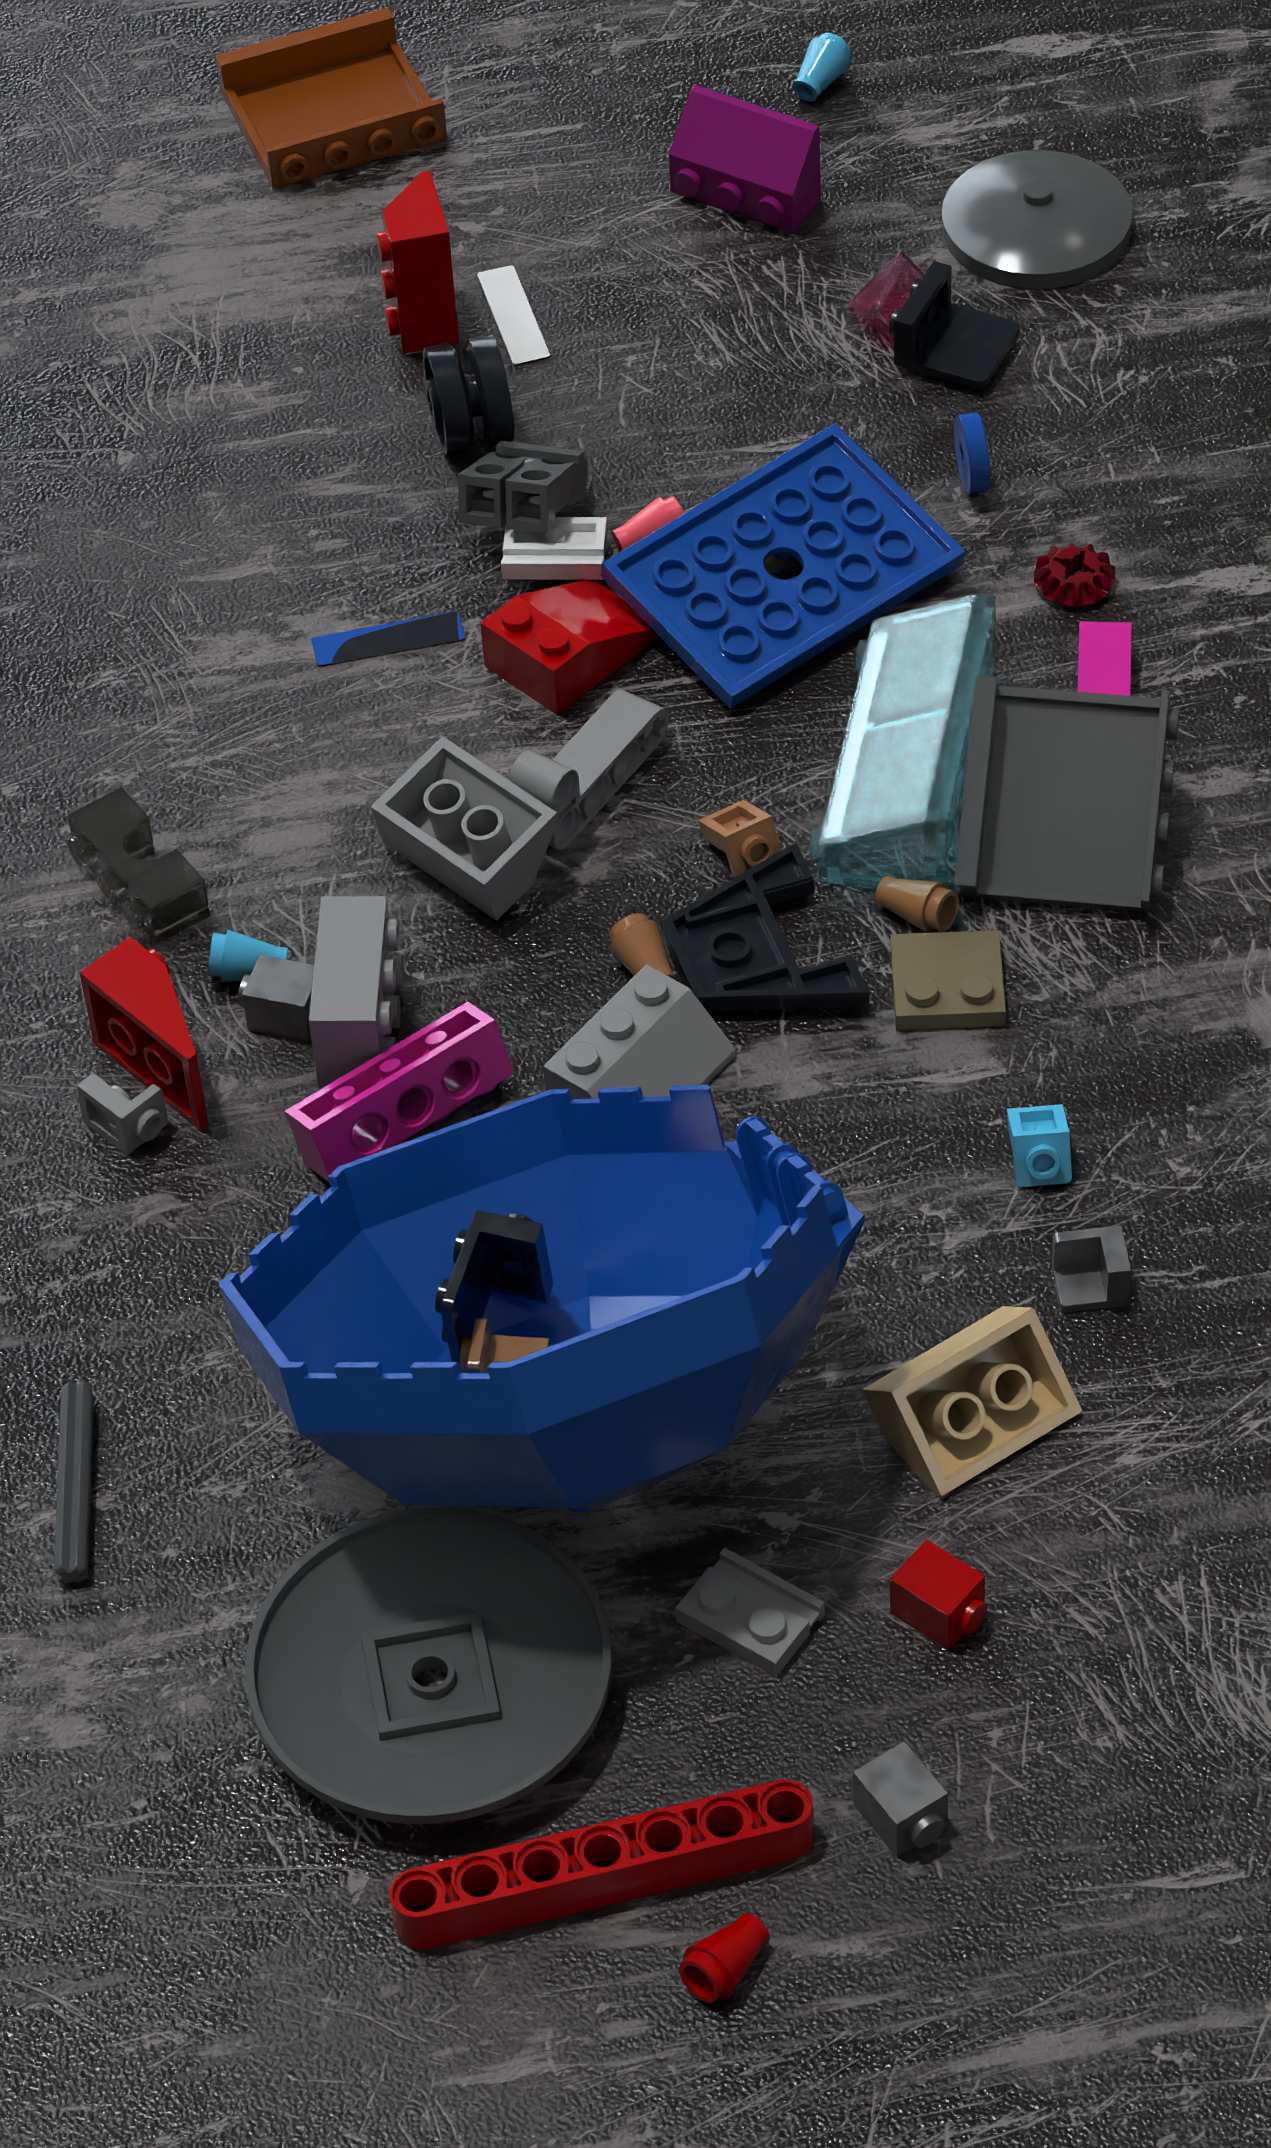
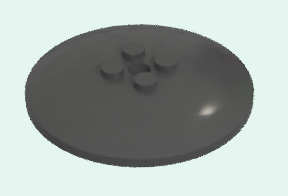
M448 1507L409 1509L379 1515L351 1525L315 1545L280 1577L268 1593L252 1626L245 1659L246 1692L252 1719L261 1740L280 1767L301 1787L339 1809L370 1819L402 1824H437L484 1815L529 1795L547 1783L574 1758L592 1734L602 1714L612 1675V1648L606 1615L594 1587L577 1564L553 1542L519 1523L489 1513ZM427 1670H438L447 1676L441 1684L433 1687H424L415 1682L416 1677Z

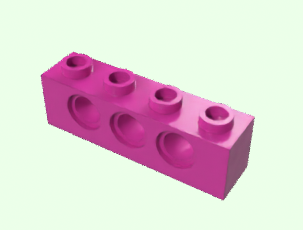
M467 1001L284 1112L305 1165L328 1181V1176L337 1167L404 1143L408 1137L428 1125L443 1121L453 1110L476 1096L491 1092L499 1082L513 1075L514 1070L496 1020Z

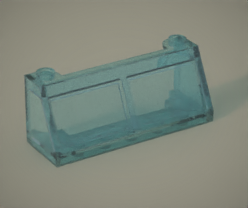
M973 594L872 620L868 641L859 640L856 653V671H860L823 827H814L811 836L810 858L818 859L820 882L877 888L882 878L891 876L898 879L937 881L949 884L950 870L947 869L948 851L950 847H953L954 821L966 771L975 675L994 677L996 596Z

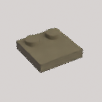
M999 930L890 934L896 1031L1005 1026L1006 1010Z

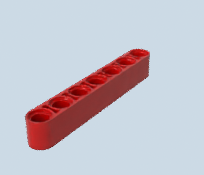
M789 1779L777 1780L411 1868L398 1875L393 1880L389 1889L395 1933L398 1939L407 1947L417 1950L430 1949L792 1861L804 1856L811 1849L814 1842L813 1797L809 1790L799 1782ZM788 1817L796 1819L795 1821L790 1823H781L776 1821L780 1818ZM722 1832H730L736 1834L731 1837L725 1838L715 1836ZM660 1847L675 1848L670 1852L654 1851ZM604 1861L614 1863L608 1867L593 1866ZM540 1876L553 1877V1879L546 1882L532 1881ZM478 1891L492 1892L484 1897L471 1896ZM426 1905L430 1907L422 1912L409 1911L417 1906Z

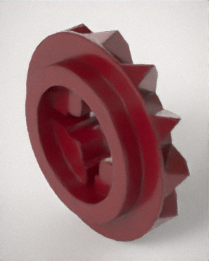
M1070 541L1066 549L1051 546L1048 555L1037 557L1034 571L1035 587L1043 597L1053 603L1071 607L1090 605L1105 598L1114 586L1115 566L1110 564L1108 553H1096L1092 543L1084 548H1076L1072 541ZM1075 568L1083 569V572L1077 571L1066 580V572H1072Z

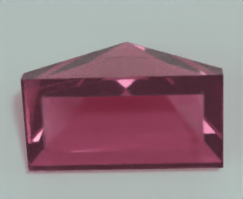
M901 251L848 304L894 347V336L889 334L892 314L897 307L902 308L909 298L914 281L918 277L922 278L924 273Z

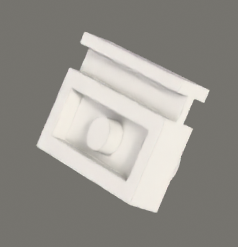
M555 517L556 527L549 534L508 529L505 525L503 559L501 560L502 579L603 580L600 575L601 565L605 561L607 517Z

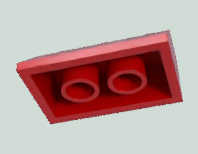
M420 172L382 211L384 232L376 233L381 262L387 261L388 269L380 271L382 289L385 299L392 300V306L384 308L386 326L389 336L398 335L403 354L423 351L424 347L449 343L450 345L460 344L449 231L431 172Z

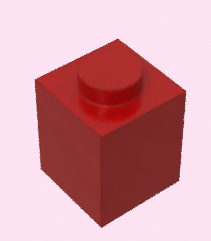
M927 1539L890 1578V1613L947 1650L963 1633L966 1635L972 1634L985 1617L987 1611V1604L985 1603V1575Z

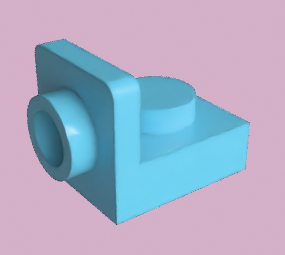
M1063 1104L1007 1109L1008 1132L1013 1150L1016 1185L1018 1187L1069 1183L1072 1180L1070 1131Z

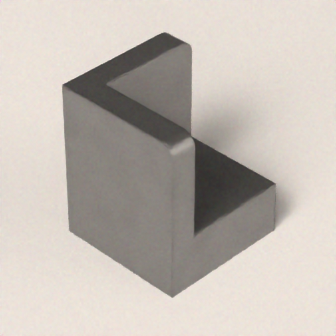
M1121 1225L1058 1232L1053 1235L1052 1272L1062 1312L1070 1313L1129 1306L1131 1267Z

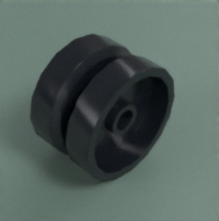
M492 334L467 339L463 348L464 371L458 353L449 343L428 346L423 349L427 403L441 449L445 455L470 450L474 440L473 418L480 438L488 446L497 445L501 441L512 442L514 440V418L509 386L500 350Z

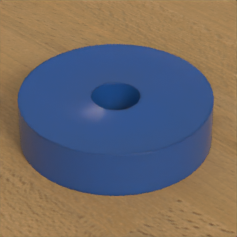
M978 412L957 414L954 419V442L959 475L966 494L987 492L990 487V463L982 420Z

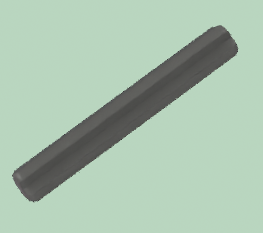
M84 1381L77 1384L68 1382L61 1389L54 1570L56 1572V1579L63 1584L70 1582L81 1583L88 1576L94 1395L92 1393V1386Z

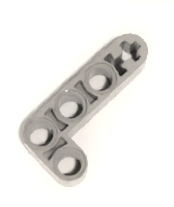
M620 689L615 691L553 759L530 749L525 750L519 755L510 770L508 780L556 811L559 817L549 846L558 850L565 849L656 749L667 731L669 724L668 710Z

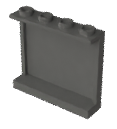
M975 675L954 877V888L958 896L1150 913L1151 897H1162L1164 865H1155L1156 845H1167L1169 813L1160 812L1161 793H1172L1175 761L1165 760L1166 741L1177 740L1180 708L1170 707V691L1161 690V698L1011 687L999 686L997 677Z

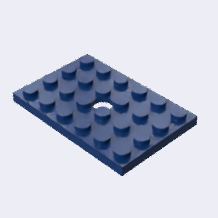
M834 423L604 561L601 565L600 576L731 709L963 565L966 551ZM772 555L782 560L796 558L801 563L803 570L793 579H777L765 570L764 562Z

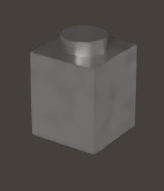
M260 955L251 975L246 974L242 978L238 992V1004L240 1007H244L248 1030L310 1042L309 1013L314 965Z
M905 1741L853 1771L854 1806L896 1857L914 1847L923 1848L928 1846L948 1827V1793Z

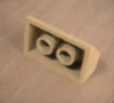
M1002 1306L862 1389L887 1442L936 1496L945 1495L1083 1411L1044 1328L1032 1307Z

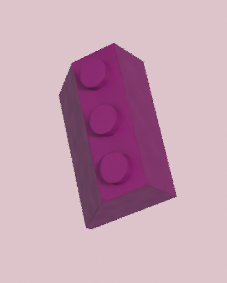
M694 85L690 90L669 152L671 192L794 233L821 201L819 126Z

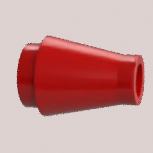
M744 1913L735 1922L688 1947L684 1953V1960L679 1965V1974L687 1989L694 1996L708 2003L715 2002L718 1998L730 1997L759 1951L769 1942L770 1936L766 1926L756 1916Z

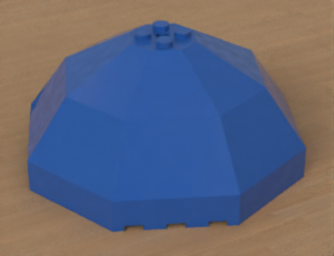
M708 1085L672 1086L669 1090L670 1096L643 1097L641 1087L601 1088L597 1092L599 1098L573 1099L570 1089H550L337 1167L328 1176L330 1188L321 1197H319V1194H310L288 1215L291 1223L290 1228L281 1236L279 1233H270L248 1254L251 1266L241 1276H239V1273H229L218 1285L237 1347L297 1431L401 1504L568 1508L572 1512H586L648 1489L727 1449L804 1354L865 1222L864 1215L844 1198L843 1192L837 1184L832 1181H826L813 1170L810 1161L800 1154L794 1146L783 1143L778 1137L771 1134L768 1123L762 1118L751 1116L744 1119L736 1130L737 1141L724 1142L713 1096ZM475 1210L504 1216L520 1214L532 1219L536 1223L543 1224L553 1278V1287L547 1303L491 1292L482 1319H488L492 1335L548 1338L551 1346L509 1362H492L487 1367L488 1373H462L460 1364L451 1361L448 1343L442 1341L441 1313H437L435 1310V1300L439 1284L443 1278H451L455 1267L453 1252L456 1238L460 1230L469 1229Z

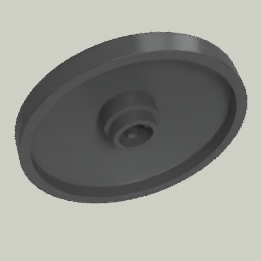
M1047 150L1011 152L978 163L954 181L947 191L942 205V235L952 256L967 270L988 281L1023 289L1063 287L1098 275L1120 258L1131 237L1132 203L1122 183L1108 170L1088 159L1068 153Z

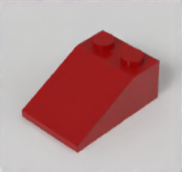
M581 580L516 595L480 622L484 666L556 715L660 637L624 599L594 580Z
M129 936L79 972L93 1044L147 1088L155 1084L162 1089L165 1103L201 1131L209 1123L197 1054L170 979L169 966L156 950L145 949Z

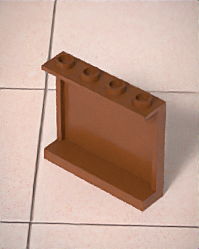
M388 7L215 55L220 92L272 189L447 139L444 102L442 98L432 101L396 41L394 16Z

